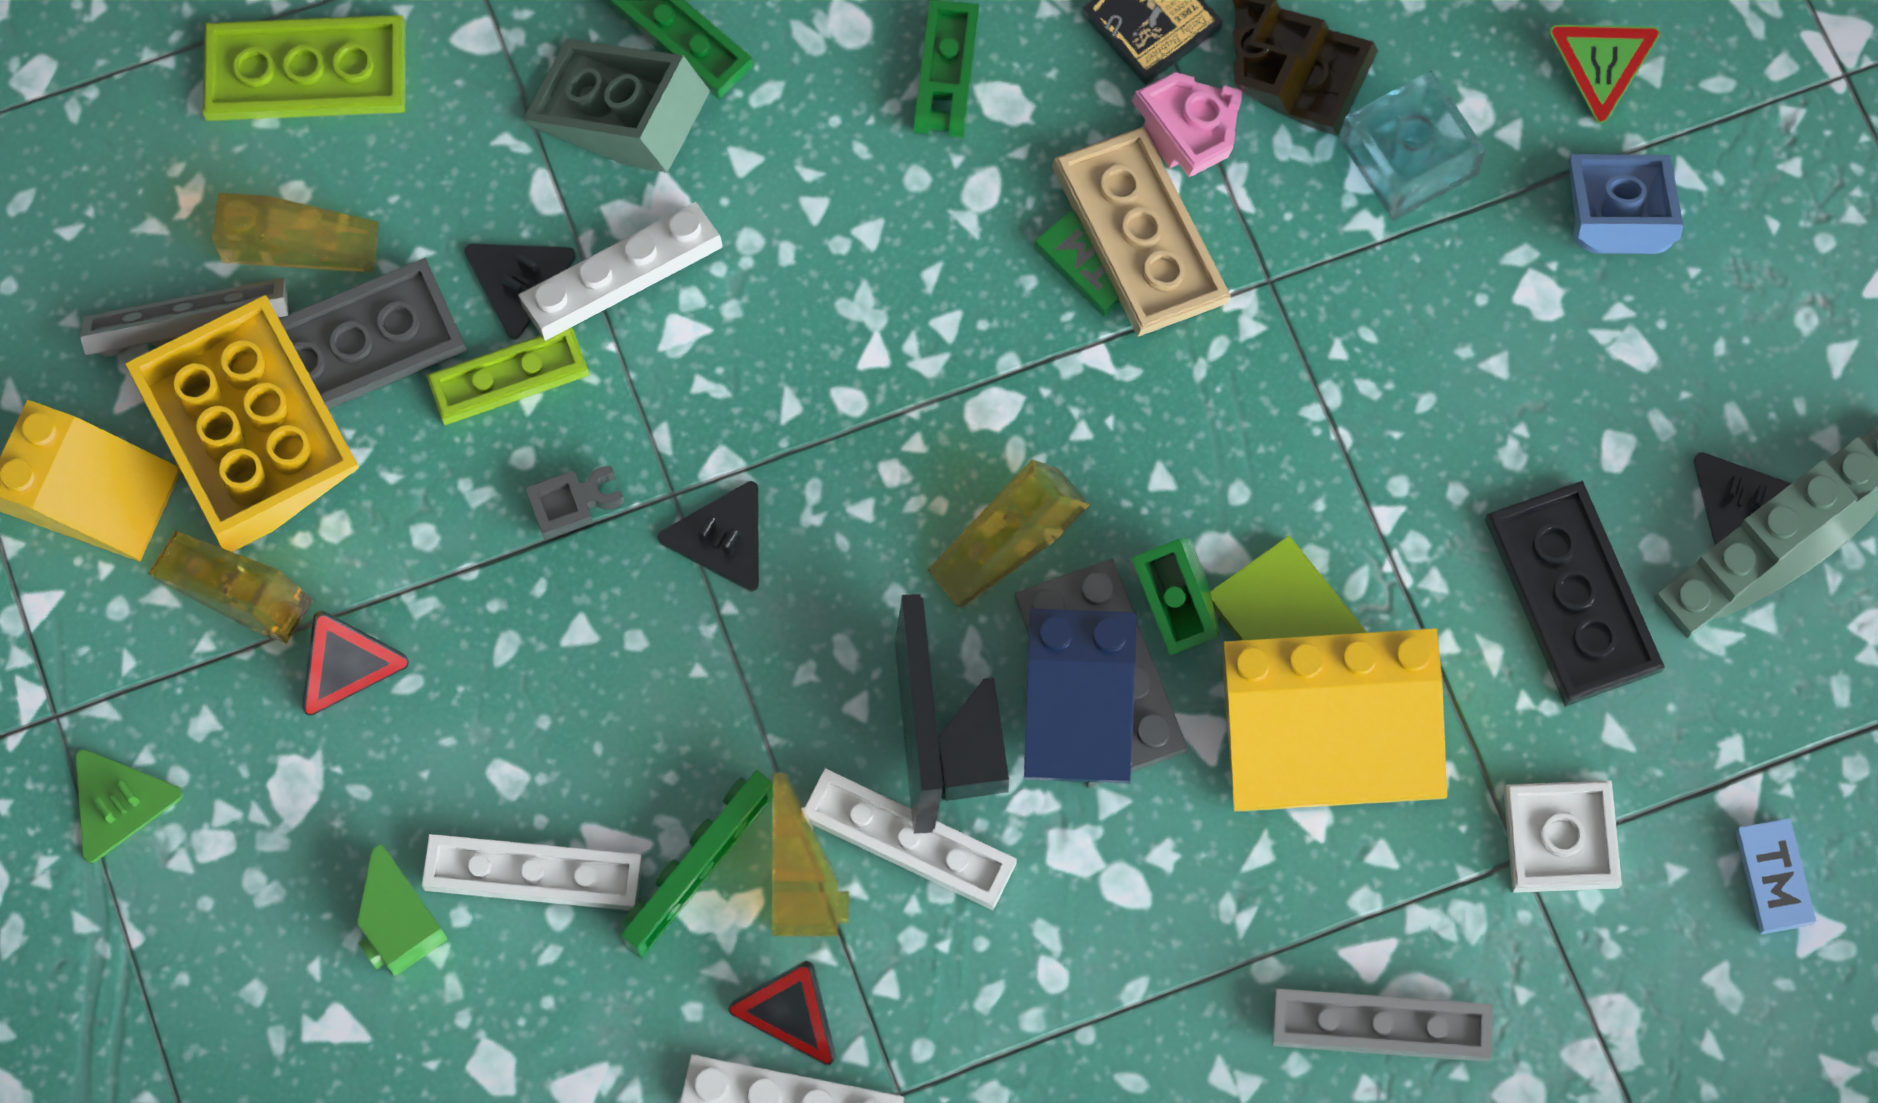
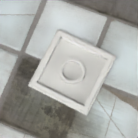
M1612 780L1505 785L1503 792L1512 893L1614 889L1622 885Z

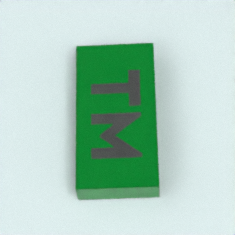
M1070 210L1035 240L1034 248L1103 317L1120 303L1119 296L1078 215L1073 210Z

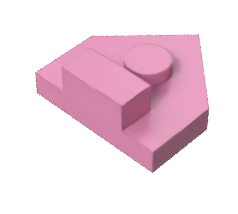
M1174 72L1136 91L1132 102L1146 121L1143 127L1157 153L1169 169L1179 164L1188 177H1191L1229 157L1235 139V125L1242 91L1223 85L1220 89L1194 82L1195 78L1192 76Z

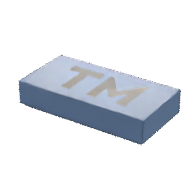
M1791 819L1738 827L1735 834L1760 934L1813 925L1816 922V917Z

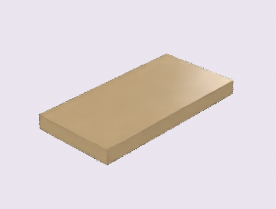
M1144 127L1054 158L1052 168L1074 212L1078 215L1138 337L1228 304L1231 295Z

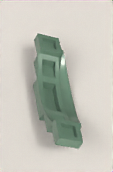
M1878 425L1861 438L1856 437L1825 461L1823 459L1744 519L1740 527L1704 553L1696 564L1656 594L1654 597L1656 603L1687 639L1712 619L1724 618L1801 577L1835 553L1878 512Z

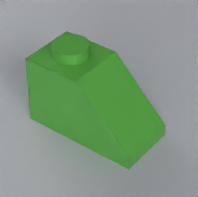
M379 844L373 848L357 922L367 937L358 944L376 970L386 964L396 977L447 941L448 938L384 846Z

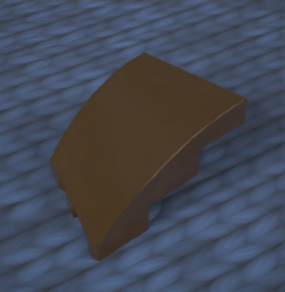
M1232 0L1235 6L1233 46L1236 49V60L1234 61V84L1236 87L1258 102L1288 118L1319 131L1338 136L1378 53L1375 43L1370 40L1329 30L1325 20L1280 8L1277 0Z

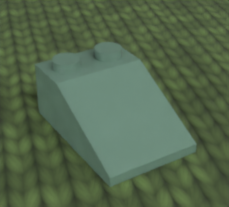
M566 39L523 120L528 126L626 166L668 173L710 90L683 55Z

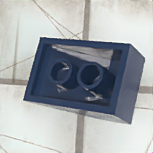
M1030 608L1024 780L1130 784L1137 612Z

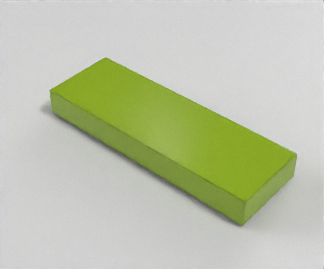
M573 327L546 341L540 335L427 374L444 426L590 376Z

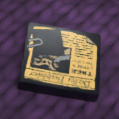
M1092 0L1083 7L1082 12L1085 19L1145 85L1222 29L1223 22L1204 0Z

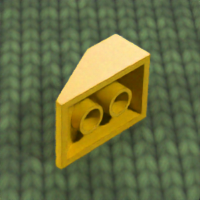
M27 399L0 456V512L140 562L181 471L178 466L88 422Z

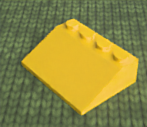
M266 295L125 363L136 388L225 556L273 532L359 468Z
M1437 628L1224 642L1221 659L1234 812L1447 798L1443 687Z

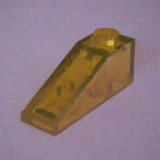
M218 193L212 241L223 263L374 272L379 224L377 221L272 196Z
M1032 459L927 570L958 607L963 608L1055 542L1090 504L1060 469Z
M176 530L148 573L155 580L250 630L287 644L313 602V599L280 570Z
M774 772L772 936H838L839 923H849V891H839V877L787 772Z

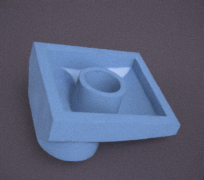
M1570 154L1569 171L1575 214L1573 238L1581 248L1596 254H1656L1668 250L1674 242L1680 240L1683 219L1671 155Z

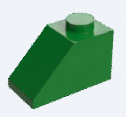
M1190 536L1176 539L1131 557L1169 656L1220 636L1209 584Z

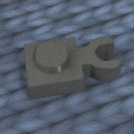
M611 466L596 469L591 473L588 481L580 484L575 471H571L526 487L544 540L593 523L589 511L591 508L598 507L603 510H613L624 503L621 490L611 494H603L599 491L603 483L615 479Z

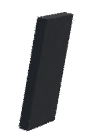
M1583 480L1486 515L1485 522L1565 707L1663 671L1665 668Z
M921 594L902 595L895 636V651L913 833L919 834L932 833L933 829H935L943 783L923 597L921 598Z

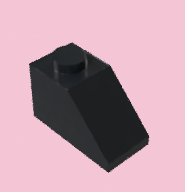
M994 677L981 681L938 736L942 783L944 785L946 801L1009 792V775Z

